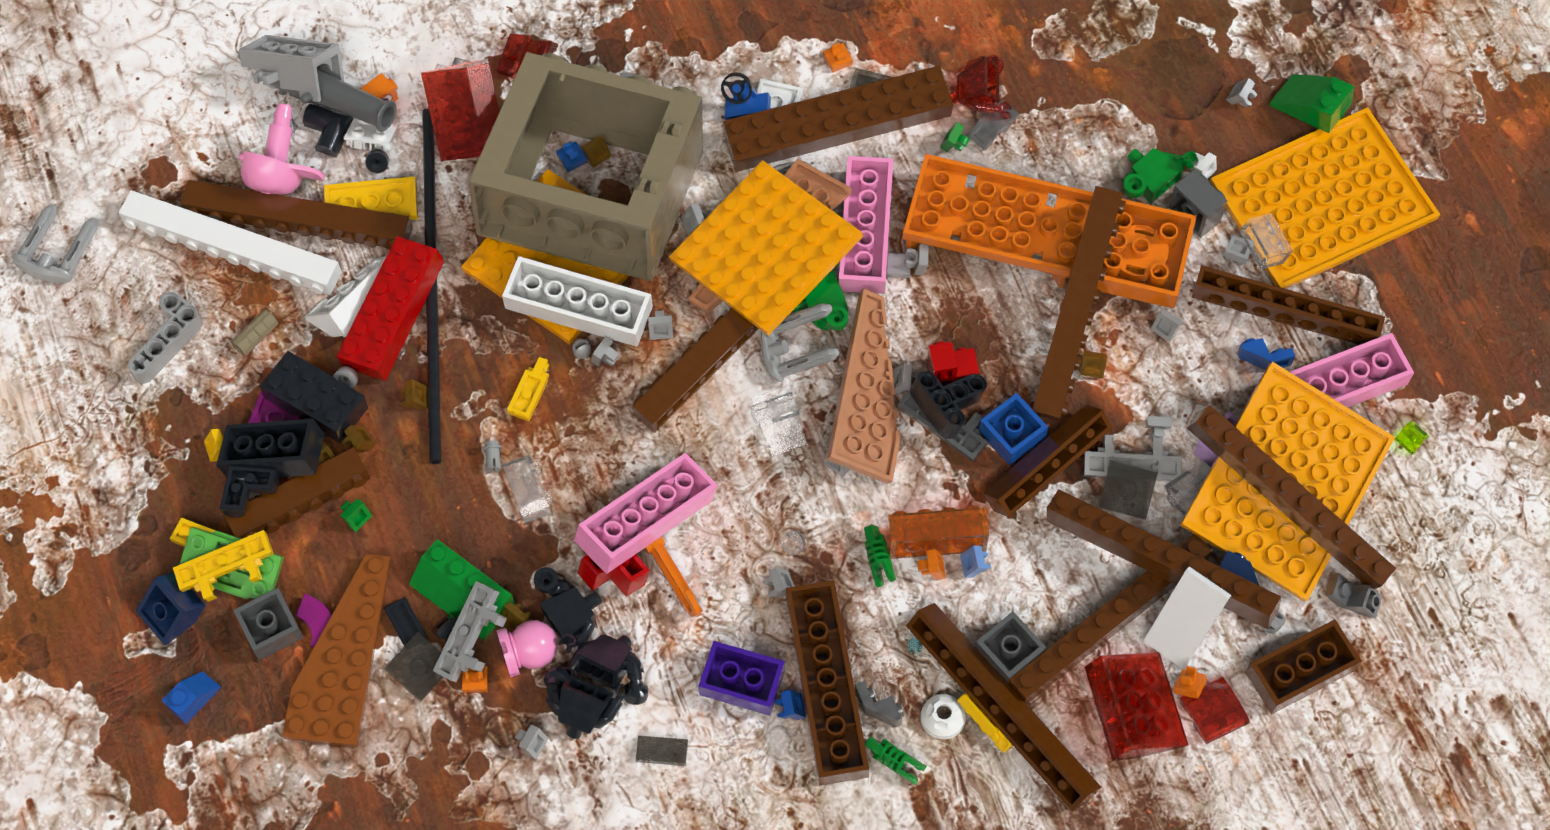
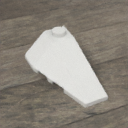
M386 256L375 258L354 275V281L339 286L337 288L338 294L329 300L324 298L305 316V319L332 337H346Z

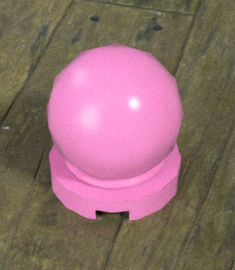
M525 621L518 625L512 633H507L506 628L496 630L510 677L520 675L519 669L522 666L528 669H537L549 664L557 653V636L548 624L541 621Z

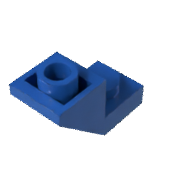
M1263 338L1245 340L1240 345L1237 353L1239 359L1266 370L1271 362L1276 363L1282 368L1291 366L1295 358L1292 348L1285 350L1279 348L1270 354Z

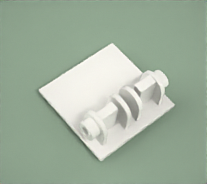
M354 118L344 136L346 145L350 146V148L367 150L368 146H370V151L381 149L386 153L387 151L391 152L392 143L390 141L400 123V119H394L386 131L380 132L376 126Z

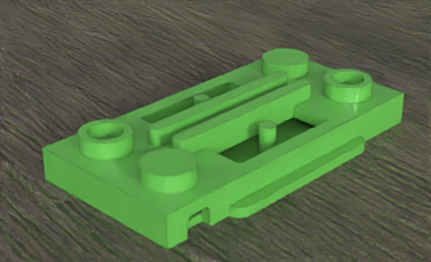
M191 527L180 564L241 540V538L220 531L211 533ZM274 553V555L261 559L263 565L259 566L263 580L252 583L249 580L250 574L248 571L237 569L216 578L217 582L212 585L217 590L241 598L256 599L275 589L285 556Z

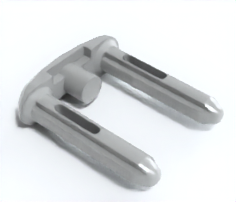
M50 204L43 209L19 252L13 254L12 259L20 270L32 277L47 282L63 284L73 279L71 274L95 234L98 222L95 218H90L83 224L59 268L52 266L54 258L46 253H42L37 262L31 261L30 259L57 215V207L54 204Z
M821 303L788 315L769 336L761 331L763 360L769 375L774 380L782 382L786 376L834 361L839 356L840 352L837 348L828 347L784 363H779V356L788 353L789 347L785 340H778V333L827 317L832 312L830 304Z

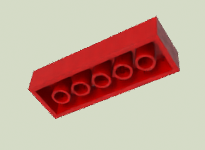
M396 236L336 356L343 366L351 367L356 372L386 382L445 262L438 249Z

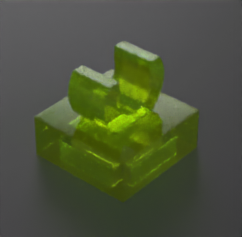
M1410 421L1394 440L1410 454L1414 455L1428 439L1429 435L1413 421Z

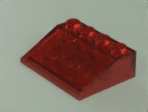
M488 59L421 72L441 161L480 157L500 113Z
M1159 652L1103 655L1084 667L1112 761L1140 758L1184 748L1189 745Z

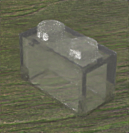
M1272 213L1248 219L1239 231L1260 269L1284 264L1293 252L1290 243L1286 240Z

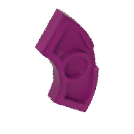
M304 594L296 617L305 622L310 628L312 634L311 647L314 648L332 615L319 600Z

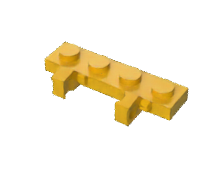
M262 530L173 567L179 589L182 592L195 588V591H201L204 600L206 599L207 602L217 599L213 594L215 588L212 585L217 582L216 578L240 569L241 571L246 570L249 572V580L252 583L263 580L259 566L263 565L261 559L274 555L267 533Z

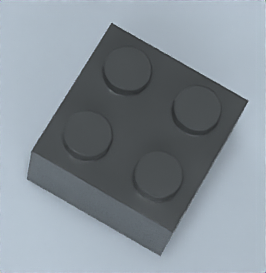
M1193 170L1174 186L1169 208L1174 211L1196 215L1193 231L1202 238L1221 222L1227 200L1220 190H1216L1209 184L1208 179L1204 175H1200L1196 170Z
M279 588L233 610L259 661L304 638Z
M1014 611L979 638L975 644V648L1008 684L1013 676L1046 651V646Z

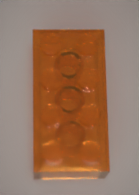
M972 505L965 509L946 507L941 511L921 509L915 513L896 511L893 514H889L887 538L890 559L927 556L926 551L936 549L941 555L962 554L973 545L981 546L982 551L986 552L989 539L986 507L980 508V506Z

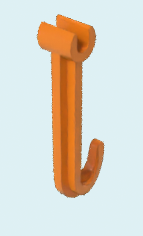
M661 536L644 549L647 554H652L687 613L691 617H699L703 610L664 547L666 544Z

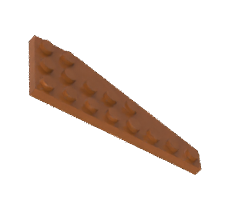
M366 554L291 688L282 734L283 739L358 748L391 564L389 556Z

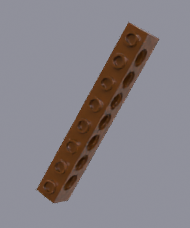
M1202 265L1192 294V298L1358 345L1379 338L1385 316Z

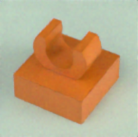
M836 43L823 51V56L832 73L853 65V59L844 43Z
M936 549L926 551L927 559L917 561L918 571H922V575L930 574L936 580L946 579L943 556Z
M484 666L482 672L468 668L467 672L462 671L463 693L488 692V666Z
M1186 666V670L1182 669L1173 687L1174 693L1198 699L1207 682L1206 674L1198 673L1195 667Z

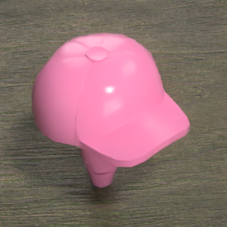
M279 103L273 115V124L270 123L264 155L242 151L238 158L241 160L240 163H242L241 177L246 186L261 193L284 196L292 194L299 187L303 178L325 181V174L315 168L287 163L293 129L290 127L292 112L291 105Z

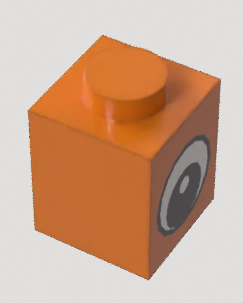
M382 73L360 88L384 101L392 100L395 102L399 99L396 83L391 78L387 79Z

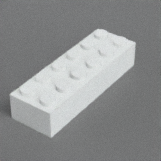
M520 256L517 258L502 295L505 309L601 337L607 336L612 340L638 347L653 307L652 297L649 293Z

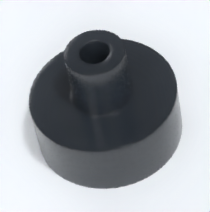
M381 149L371 150L365 160L367 169L373 173L384 172L389 164L387 153Z

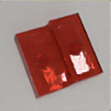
M510 34L496 71L499 74L515 79L526 52L542 56L545 53H553L555 45L552 41L532 40L530 35Z
M1224 677L1205 685L1198 699L1187 696L1180 697L1181 706L1192 719L1193 727L1206 744L1250 723L1243 706Z

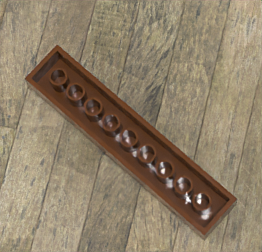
M939 65L723 121V134L734 170L739 172L756 167L762 160L770 164L947 118L952 114L953 102Z

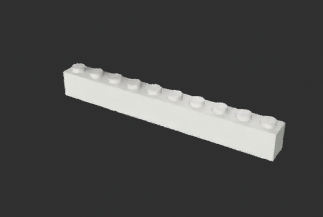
M132 190L119 211L123 224L130 229L138 228L144 230L150 236L156 237L158 235L173 244L177 242L184 244L193 251H204L213 258L221 257L231 264H242L254 272L262 271L267 273L274 279H285L294 286L308 287L317 294L325 293L331 295L342 273L337 261Z

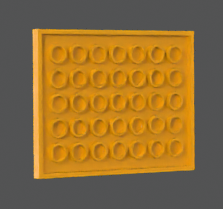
M1368 107L1339 120L1330 133L1318 129L1210 178L1209 182L1216 190H1220L1227 200L1225 208L1244 238L1254 243L1252 250L1274 285L1285 289L1439 219L1440 213Z
M1274 362L1269 363L1235 424L1239 431L1347 525L1350 523L1395 439L1393 435ZM1217 456L1179 524L1225 554L1227 551L1244 555L1246 560L1251 562L1256 573L1304 602L1308 601L1332 556L1219 456Z

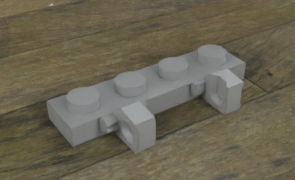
M1105 435L1103 447H1098V452L1086 451L1084 453L1083 477L1181 481L1182 457L1168 456V451H1163V438L1153 437L1152 450L1144 455L1120 453V450H1114L1113 440L1115 435Z
M478 581L475 582L433 669L434 672L453 682H457L461 671L467 672L468 668L482 672L485 663L472 657L475 652L472 648L483 626H487L489 621L503 627L507 620L506 617L496 613L498 607L494 603L499 594L498 591Z

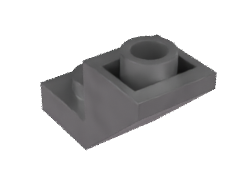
M1001 100L980 118L967 136L983 150H987L999 133L1007 132L1020 114L1006 101Z
M1331 573L1325 596L1338 607L1370 618H1376L1381 606L1382 596L1370 585H1353L1340 573Z
M865 681L855 684V694L865 715L894 727L901 726L904 712L899 702L895 703L893 696L874 703L876 697L871 687L867 688Z

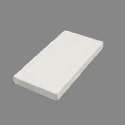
M1188 567L1143 642L1182 669H1185L1231 595L1191 567Z

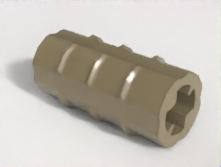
M263 309L249 324H246V327L238 333L231 341V344L239 353L246 357L279 323L271 313Z

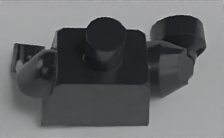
M544 567L539 569L533 579L535 587L539 592L548 593L552 596V598L540 603L541 610L561 638L558 645L565 644V652L570 653L573 647L589 641L596 623V617L592 609L603 602L596 591L583 598L578 589L567 579H558L557 573L552 568Z
M603 634L595 640L581 643L569 661L571 665L564 667L569 675L577 677L576 671L614 690L617 689L627 673V678L630 679V682L624 686L623 696L628 694L630 688L632 693L628 698H624V700L633 705H640L647 701L648 686L641 681L644 667L641 660L632 652L631 640L626 635H621L618 639H614Z
M562 667L551 668L544 677L547 697L545 698L548 707L555 716H558L560 723L568 726L566 734L573 739H579L582 732L590 734L594 728L601 729L613 721L623 705L622 700L628 698L632 693L630 688L628 694L622 696L619 690L623 684H620L616 689L617 696L612 698L614 693L569 675Z

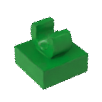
M956 122L948 130L940 148L946 152L952 147L962 151L963 147H966L970 140L967 136L961 134L964 126Z
M358 498L352 504L346 500L340 506L344 511L340 516L355 533L372 517L365 504Z

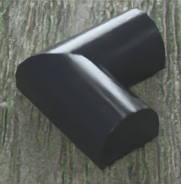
M309 104L303 115V124L305 127L322 132L316 143L315 150L337 158L345 141L344 136L354 118L334 110Z
M229 466L219 508L220 511L226 516L240 518L245 515L250 493L276 494L279 485L277 469Z

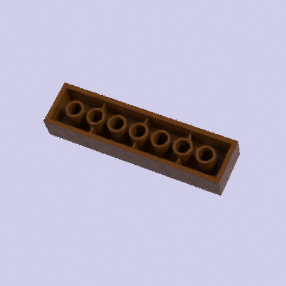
M835 581L786 588V601L819 786L869 778L868 759Z

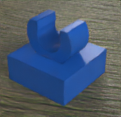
M576 141L573 143L569 142L563 145V148L556 151L557 157L567 173L587 163V158Z
M792 690L781 692L782 698L776 700L775 705L783 706L784 711L778 713L777 716L783 719L792 718L795 720L806 718L802 694Z

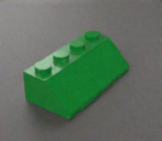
M438 539L421 557L409 582L412 588L445 613L454 615L457 619L476 581L499 592L494 603L498 607L496 613L501 615L503 607L509 602L515 605L512 594ZM489 621L487 626H483L478 637L485 641L497 625Z

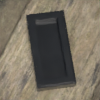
M406 597L383 608L406 651L428 640Z

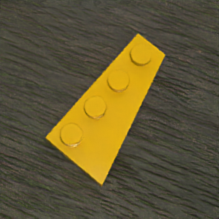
M415 176L324 185L325 203L409 216L410 220H418Z

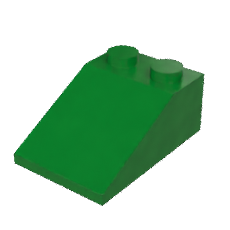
M1292 74L1270 102L1269 106L1330 133L1352 105L1354 86L1335 77Z

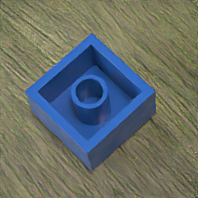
M1016 393L980 420L979 431L1010 466L1046 439L1048 426Z

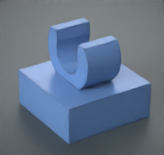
M973 545L960 555L965 578H973L980 572H985L991 568L990 564H985L984 558L988 556V553L982 551L981 546Z

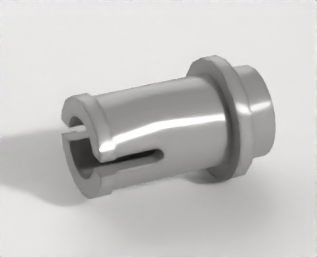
M487 441L483 447V451L486 454L487 472H492L493 463L495 472L502 470L500 461L502 447L498 441Z

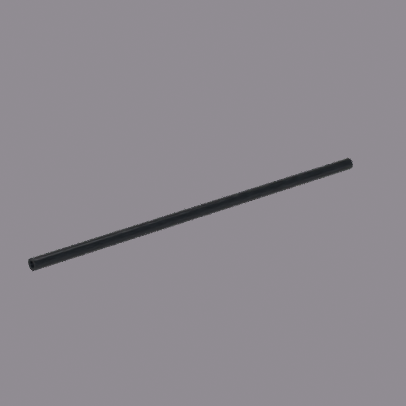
M424 109L422 111L425 245L437 249L434 111L432 109ZM436 278L426 299L429 463L431 464L441 463L438 288Z

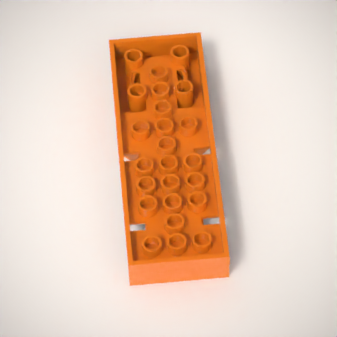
M925 154L902 239L907 240L906 250L909 248L916 250L919 244H926L1051 273L1058 287L1064 288L1066 277L1070 278L1094 192ZM968 175L977 176L974 189L965 187ZM1049 193L1058 195L1055 207L1046 205ZM1122 199L1126 203L1122 215L1117 214L1115 222L1120 223L1116 237L1111 236L1109 245H1113L1110 259L1105 258L1103 267H1106L1107 270L1104 281L1098 282L1097 289L1104 293L1174 309L1181 286L1196 215ZM951 235L960 237V240H951ZM1033 254L1042 256L1041 260L1033 259Z

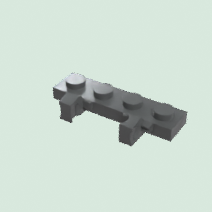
M910 390L898 403L900 410L971 462H974L988 445V442L979 436L981 431L978 428L983 417L977 412L967 423L964 422L954 438L947 439L937 432L912 398Z

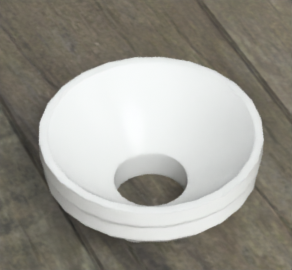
M939 694L926 701L922 707L920 719L924 730L930 736L946 740L957 736L962 731L966 722V713L964 708L957 702V698L948 694ZM939 707H948L951 710V716L948 719L939 718L936 713Z

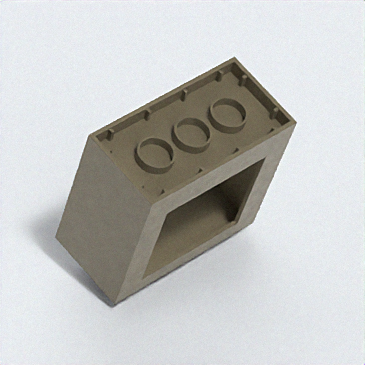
M526 52L469 180L477 235L652 281L703 152L702 97L697 96L686 87L678 86L670 89L654 85L647 78L639 75L627 78L611 74L605 68L596 64H589L584 67L565 62L563 58L553 53H545L541 56ZM552 130L593 140L600 135L608 145L648 155L628 206L532 181L531 178ZM648 183H651L649 192H645Z

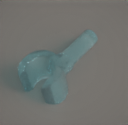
M913 637L908 643V653L910 654L921 653L923 645L916 637Z

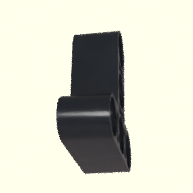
M922 371L911 386L910 394L942 437L951 439L957 435L965 422V416L961 410L978 402L987 387V382L983 376L971 374L943 386L933 373Z

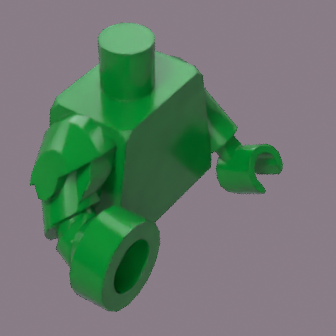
M1134 149L1127 156V159L1133 166L1131 171L1127 172L1122 180L1123 192L1131 198H1138L1143 195L1152 204L1182 178L1183 166H1186L1187 169H1192L1194 167L1192 162H1198V157L1194 151H1188L1184 155H1179L1157 149L1150 150L1144 156L1139 150Z
M833 269L792 311L795 313L821 303L830 304L832 312L827 317L812 322L817 328L828 331V329L839 331L848 324V305Z

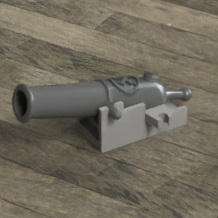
M264 35L239 49L238 57L241 60V66L259 69L253 74L254 83L259 84V82L263 81V85L269 84L279 89L280 95H286L288 92L289 96L300 99L302 103H313L316 106L327 107L374 125L380 132L386 131L395 119L396 104L394 101H384L344 82L339 44Z

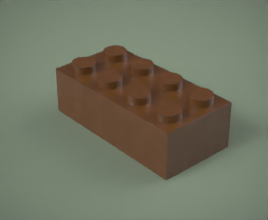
M1334 619L1251 662L1245 673L1272 715L1356 671L1362 660Z

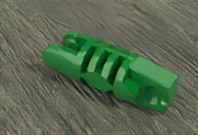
M871 524L864 527L866 536L864 543L876 587H881L884 585L882 569H884L886 577L890 582L896 580L885 536L880 533L878 526Z
M868 737L865 742V747L874 752V759L914 785L917 784L918 779L915 775L904 770L907 763L921 771H924L927 767L886 739L880 742L873 737Z

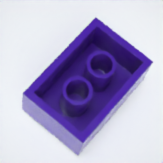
M713 641L698 685L699 695L771 716L785 673V661Z

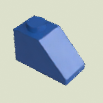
M202 671L180 681L162 699V702L172 713L187 724L221 687Z

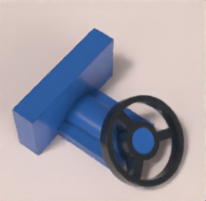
M734 72L728 74L723 79L721 92L725 98L724 118L726 120L770 109L771 97L769 93L757 94L746 75ZM739 76L744 79L734 80L732 82L726 81L729 77ZM724 86H727L729 88L730 92L733 95V98H730L726 94Z

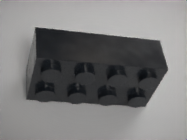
M290 351L285 353L259 386L266 400L291 415H296L300 420L314 419L326 436L340 444L347 436L344 431L350 425L355 426L368 409L365 395Z
M314 419L226 425L216 466L226 478L229 466L277 469L279 477L316 475L325 433Z

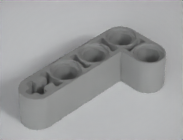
M174 292L164 293L159 300L160 307L168 320L128 363L129 371L140 384L152 381L202 327V319L196 308ZM188 317H193L191 320L185 321ZM177 333L175 337L169 338L172 334ZM162 350L159 354L153 355L156 351Z

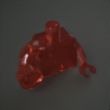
M996 55L980 56L975 60H969L962 69V72L957 76V89L950 92L952 102L954 104L960 103L970 111L988 114L999 112L1001 118L1010 119L1011 114L1004 111L1012 110L1008 102H1002L999 106L995 105L999 102V75L1004 68V61Z

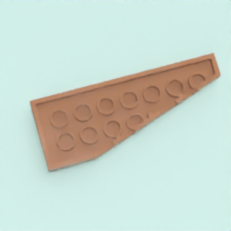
M862 289L858 296L826 460L889 484L893 482L901 438L900 431L897 430L896 426L898 412L894 409L893 396L895 395L892 361L888 357L890 344L889 339L886 338L885 325L887 324L885 301L883 296L867 289Z

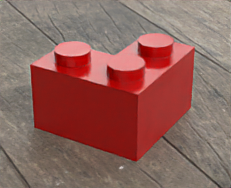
M938 341L928 346L927 370L933 373L943 386L971 374L980 375L974 348L967 349L962 347L954 351L952 342L946 343L944 341Z
M635 554L606 574L586 555L581 559L577 574L592 591L607 581L612 580L627 597L645 586L650 570Z

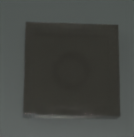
M1110 461L1098 508L1146 520L1158 473Z
M418 632L384 668V671L420 702L444 678L433 671L441 652Z

